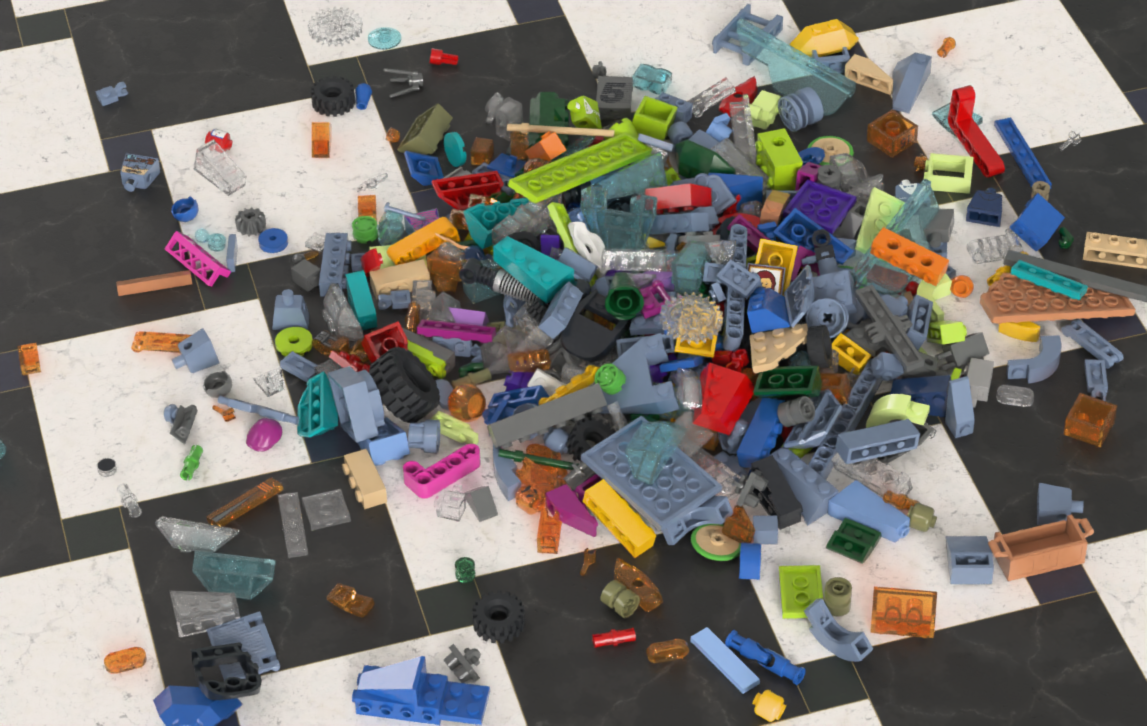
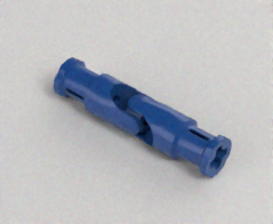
M732 630L726 638L725 645L728 648H734L740 652V655L748 659L758 660L757 663L780 677H787L795 685H798L803 680L806 673L804 667L799 668L793 665L789 659L768 648H763L758 642L750 638L746 639L740 636L736 630ZM774 656L775 663L772 667H769L767 664L773 660Z

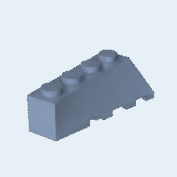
M783 446L770 454L776 460L796 499L801 503L803 508L801 514L807 526L827 514L828 501L838 494L839 490L788 448Z

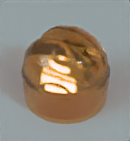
M390 127L386 135V141L395 143L400 139V133L397 129Z

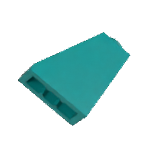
M364 270L346 274L348 302L359 331L377 327L376 311Z

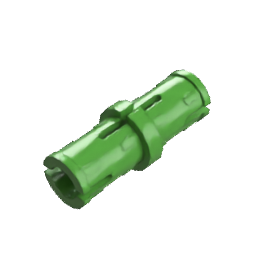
M193 445L189 455L185 457V464L180 473V477L183 480L187 481V478L191 480L195 469L199 467V459L203 453V448L199 445H196V448Z

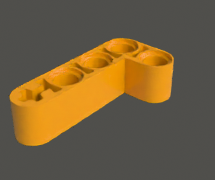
M441 217L391 245L387 249V255L395 265L405 264L417 260L441 245L449 253L459 250H451L450 242L441 239L435 233L447 237L454 242H460L461 240L457 229L449 219Z

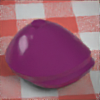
M271 418L258 420L248 431L247 446L258 452L269 450L282 437L280 423Z

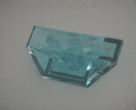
M670 421L642 422L625 448V454L633 477L652 485L687 432V428Z
M195 551L192 571L211 595L252 600L273 581L276 560Z

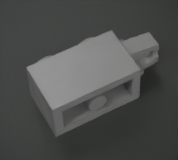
M971 358L970 365L965 366L964 376L969 378L972 404L975 408L977 400L986 402L988 400L994 361Z

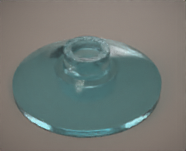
M390 27L377 28L368 35L369 45L380 50L394 48L401 42L400 32Z

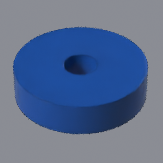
M267 229L258 237L259 247L267 253L281 252L288 245V236L281 229Z

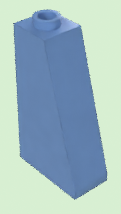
M857 480L828 501V515L841 521L844 518L855 521L881 532L883 538L892 542L906 537L910 531L909 517Z

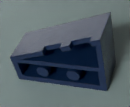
M950 375L894 379L890 395H910L911 401L930 406L928 415L946 417L949 381L952 379Z

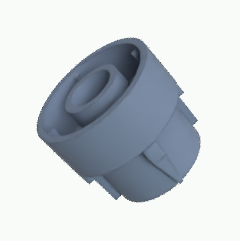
M426 419L425 422L420 423L410 422L408 432L409 448H419L424 450V453H438L441 431L440 420Z

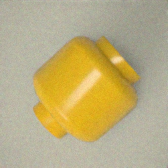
M765 690L762 694L757 693L752 703L755 705V714L769 722L775 719L779 720L786 708L783 697L771 690Z

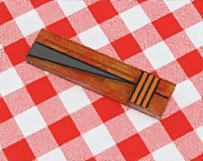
M269 478L206 516L207 521L220 529L281 492L283 486L275 479Z

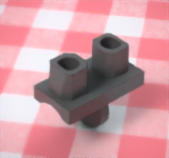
M582 461L578 465L573 463L572 467L574 469L563 479L575 491L577 486L596 475V473Z
M756 469L755 472L750 473L749 477L746 474H742L740 479H733L732 483L736 486L734 492L740 494L737 505L741 507L744 505L752 508L757 507L760 497L752 492L754 488L764 491L769 482L761 476V471Z
M452 644L449 647L451 653L444 659V662L451 671L460 664L462 665L461 668L454 672L461 683H465L470 678H473L476 682L480 677L471 665L478 666L480 664V651L476 648L464 649L465 655L463 656L457 647Z

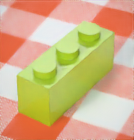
M944 320L929 323L927 342L949 344L965 341V336L967 335L966 327L960 321Z

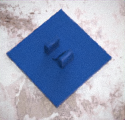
M501 153L487 166V169L498 171L500 174L514 178L516 172L524 165L530 163L519 160L513 155L508 156Z

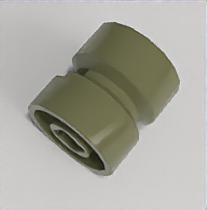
M831 578L825 585L824 603L832 616L846 615L851 608L852 585L845 578Z
M613 580L602 591L601 601L609 608H615V612L621 617L627 618L637 609L640 597L632 590L627 589L618 580Z

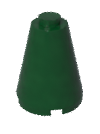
M619 272L612 278L605 298V307L608 313H611L616 319H632L643 309V295L628 273Z

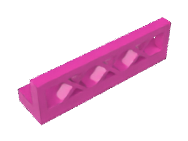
M178 231L174 233L165 247L167 252L208 286L212 287L219 275L228 278L231 273L228 268L189 236ZM178 241V242H179V250H177V251L172 250V248L174 247V245H175L176 242ZM190 251V259L185 260L184 252ZM201 260V268L196 269L195 262ZM212 269L214 272L208 280L206 271Z

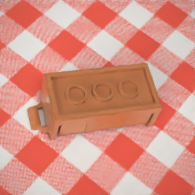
M1071 514L1067 516V521L1063 520L1003 535L1000 532H995L994 540L989 541L988 545L1007 581H1012L1085 563L1088 544L1085 538L1092 535L1094 530L1087 518L1074 519ZM1079 523H1080L1081 526L1083 527L1085 533H1083V532L1081 531V529H1080V527H1079V525H1078Z

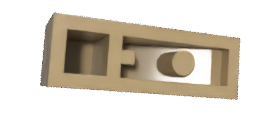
M854 54L845 65L844 79L889 95L892 94L893 79L870 59Z

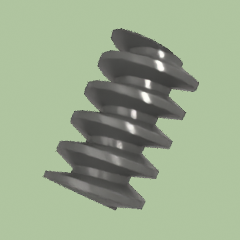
M833 165L821 166L818 169L817 183L839 190L840 170Z

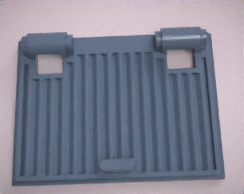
M260 611L206 629L212 646L240 642L242 644V652L248 651L251 655V661L257 663L259 674L280 669V663L276 657ZM254 621L256 626L250 628L249 623ZM268 657L269 663L264 664L262 659ZM239 662L219 665L224 682L229 677L246 678Z

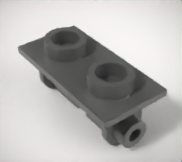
M180 405L169 433L183 444H186L196 417L195 415L198 412L195 405H190L186 408Z

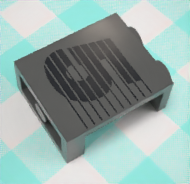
M598 76L596 101L598 103L600 119L622 120L628 118L631 120L633 77Z

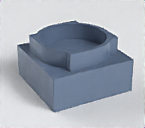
M350 366L329 372L328 377L342 429L356 443L379 436L377 427L385 425L384 411L379 389L372 376L366 370L355 372Z

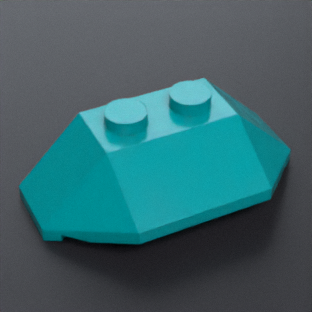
M324 371L308 380L307 388L303 392L298 404L299 422L297 424V434L299 436L314 437L338 426V413L330 381Z

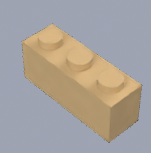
M423 259L370 271V283L376 300L378 295H391V291L409 290L411 292L430 287L429 272Z
M367 449L344 455L345 464H342L345 476H349L351 489L355 488L356 490L355 496L358 503L361 502L364 509L387 503L386 488Z

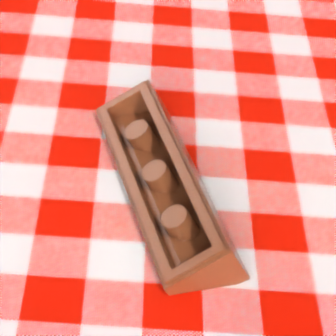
M190 270L118 281L116 284L118 296L191 285L192 278Z

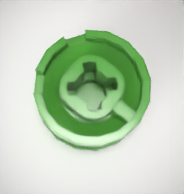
M360 216L352 222V234L354 240L357 239V242L367 243L370 240L373 242L378 237L377 221L373 217Z
M609 363L602 365L597 370L594 380L595 384L599 383L605 393L613 395L622 390L621 386L625 384L626 376L617 366Z

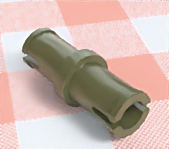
M485 368L473 374L471 372L467 373V376L451 382L454 391L458 392L468 387H476V384L490 380L492 377L489 369Z

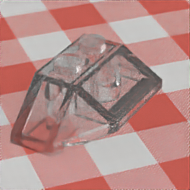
M330 284L323 300L324 310H322L323 317L328 322L330 331H334L337 338L361 343L364 338L361 325L355 317L339 284Z
M165 516L156 520L155 523L173 548H178L181 552L196 551L203 556L213 554L238 535L240 529Z

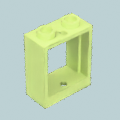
M930 153V159L926 160L925 171L928 172H924V182L927 183L926 190L970 194L973 157ZM933 170L964 173V178L933 175Z

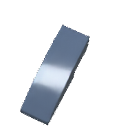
M493 444L495 478L502 494L510 501L522 495L517 465L512 459L498 457L501 447L495 449Z

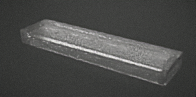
M298 492L278 495L288 558L308 555Z

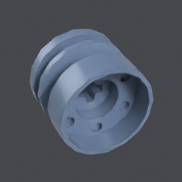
M810 87L799 89L795 93L781 97L778 101V111L781 120L793 132L816 123L823 118L824 111L821 100Z
M836 298L818 299L807 310V326L826 325L830 338L839 335L848 326V309L843 302ZM825 313H831L833 315L831 317V319L833 320L832 322L830 320L827 322L825 321Z

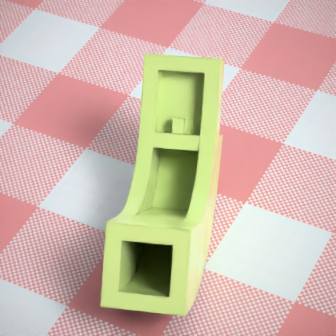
M946 273L937 286L922 280L917 288V295L933 302L930 323L944 321V312L935 301L951 294L952 280Z
M891 394L883 396L874 403L866 423V428L887 424L891 420L909 419L913 423L924 425L930 411V406L911 401L910 395Z

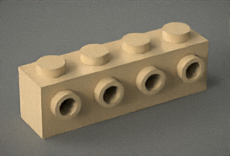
M1087 232L1083 260L1147 269V240Z

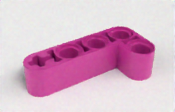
M467 444L426 469L416 461H408L403 465L404 484L418 497L423 499L429 498L479 468L481 465L480 448L476 444Z

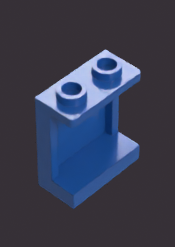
M1039 193L1026 203V208L1017 220L1010 225V229L1034 251H1038L1048 242L1065 218Z

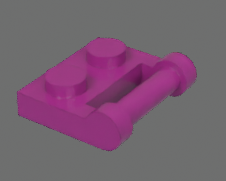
M660 280L654 281L649 287L639 289L644 299L643 309L640 313L645 319L670 310L676 305V301L668 295ZM658 293L663 302L659 303L654 295Z

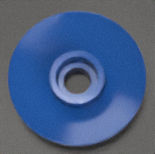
M819 147L807 148L798 153L803 161L802 166L807 162L820 164L825 158L824 150Z

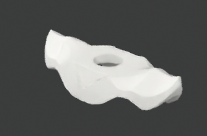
M584 222L569 223L570 235L573 238L574 247L579 255L598 266L595 272L598 278L604 277L609 269V264L605 260L606 250L603 241L597 234L589 232ZM586 246L590 248L591 253L588 252Z

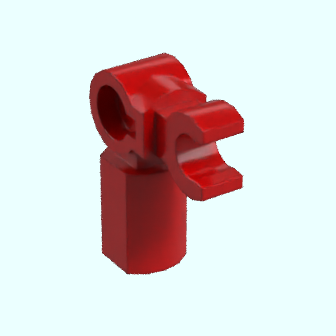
M739 349L734 352L715 351L712 362L719 366L726 365V368L741 373V368L749 364V358L745 349Z

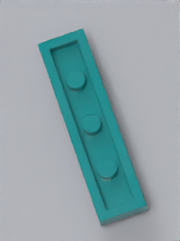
M1018 260L1011 268L1010 274L1017 276L1019 279L1028 280L1037 286L1046 287L1071 299L1080 300L1087 292V285L1022 260Z

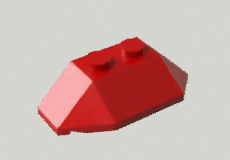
M498 171L432 180L431 182L438 197L459 212L481 204L492 193L500 192L504 185Z

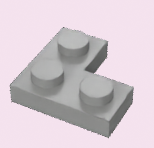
M713 231L685 232V236H679V244L720 242V235H713Z

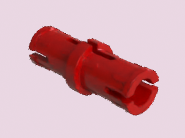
M634 628L617 631L612 629L610 632L592 634L594 648L606 645L617 646L619 643L636 641Z

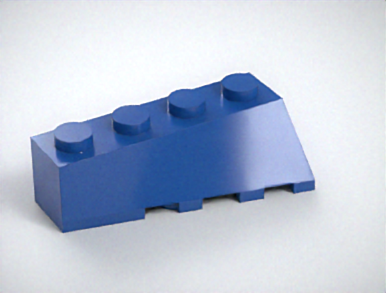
M762 398L736 452L740 467L751 468V463L770 456L771 449L776 445L778 434L782 432L783 425L778 418L777 410L779 404L785 400Z

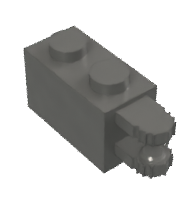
M983 332L965 336V341L943 345V352L935 355L938 360L946 358L947 363L938 367L939 370L944 371L953 367L963 369L968 365L967 363L970 362L971 358L984 360L983 357L990 353Z

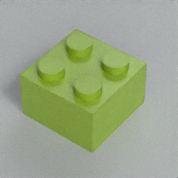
M644 96L634 114L632 124L638 134L664 141L668 135V129L674 123L678 107Z

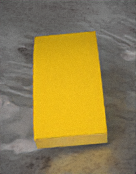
M1031 321L1019 323L1006 322L999 324L998 332L1015 339L1037 342L1039 340L1040 326Z

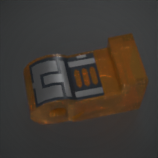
M322 330L312 340V346L318 352L328 357L332 350L336 352L342 350L348 354L350 353L349 338L342 336L338 338L330 332Z

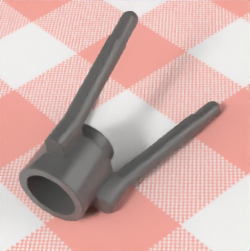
M383 69L385 72L410 75L408 78L390 79L391 82L408 81V85L412 86L391 94L390 98L419 90V87H423V76L418 71Z

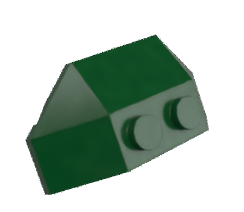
M688 139L675 144V161L679 175L687 179L695 178L701 173L707 175L709 173L735 175V169L732 166L730 167L717 152Z

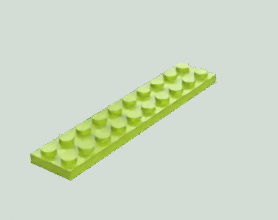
M625 132L509 180L508 186L536 204L650 156L652 148Z

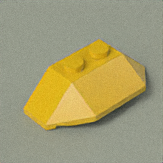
M838 19L806 26L789 44V47L796 57H812V50H816L818 57L842 52L843 47H847V50H850L859 41V38L852 28Z

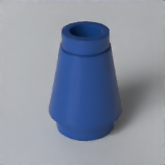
M362 83L355 89L356 106L360 110L367 108L372 95L371 87L368 84Z

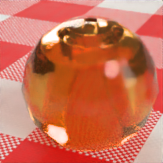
M462 384L451 391L447 405L454 418L463 422H473L482 416L486 407V399L478 387L471 384Z

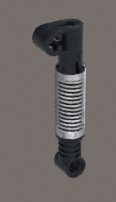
M469 258L459 271L460 279L467 284H473L474 282L483 283V285H487L494 292L507 294L510 297L513 296V298L529 302V304L533 303L536 298H539L506 270L501 268L492 269L487 266L483 267L482 263L476 258ZM576 279L572 284L583 293L580 301L591 292L590 284L584 279ZM584 309L580 315L585 316L587 309Z

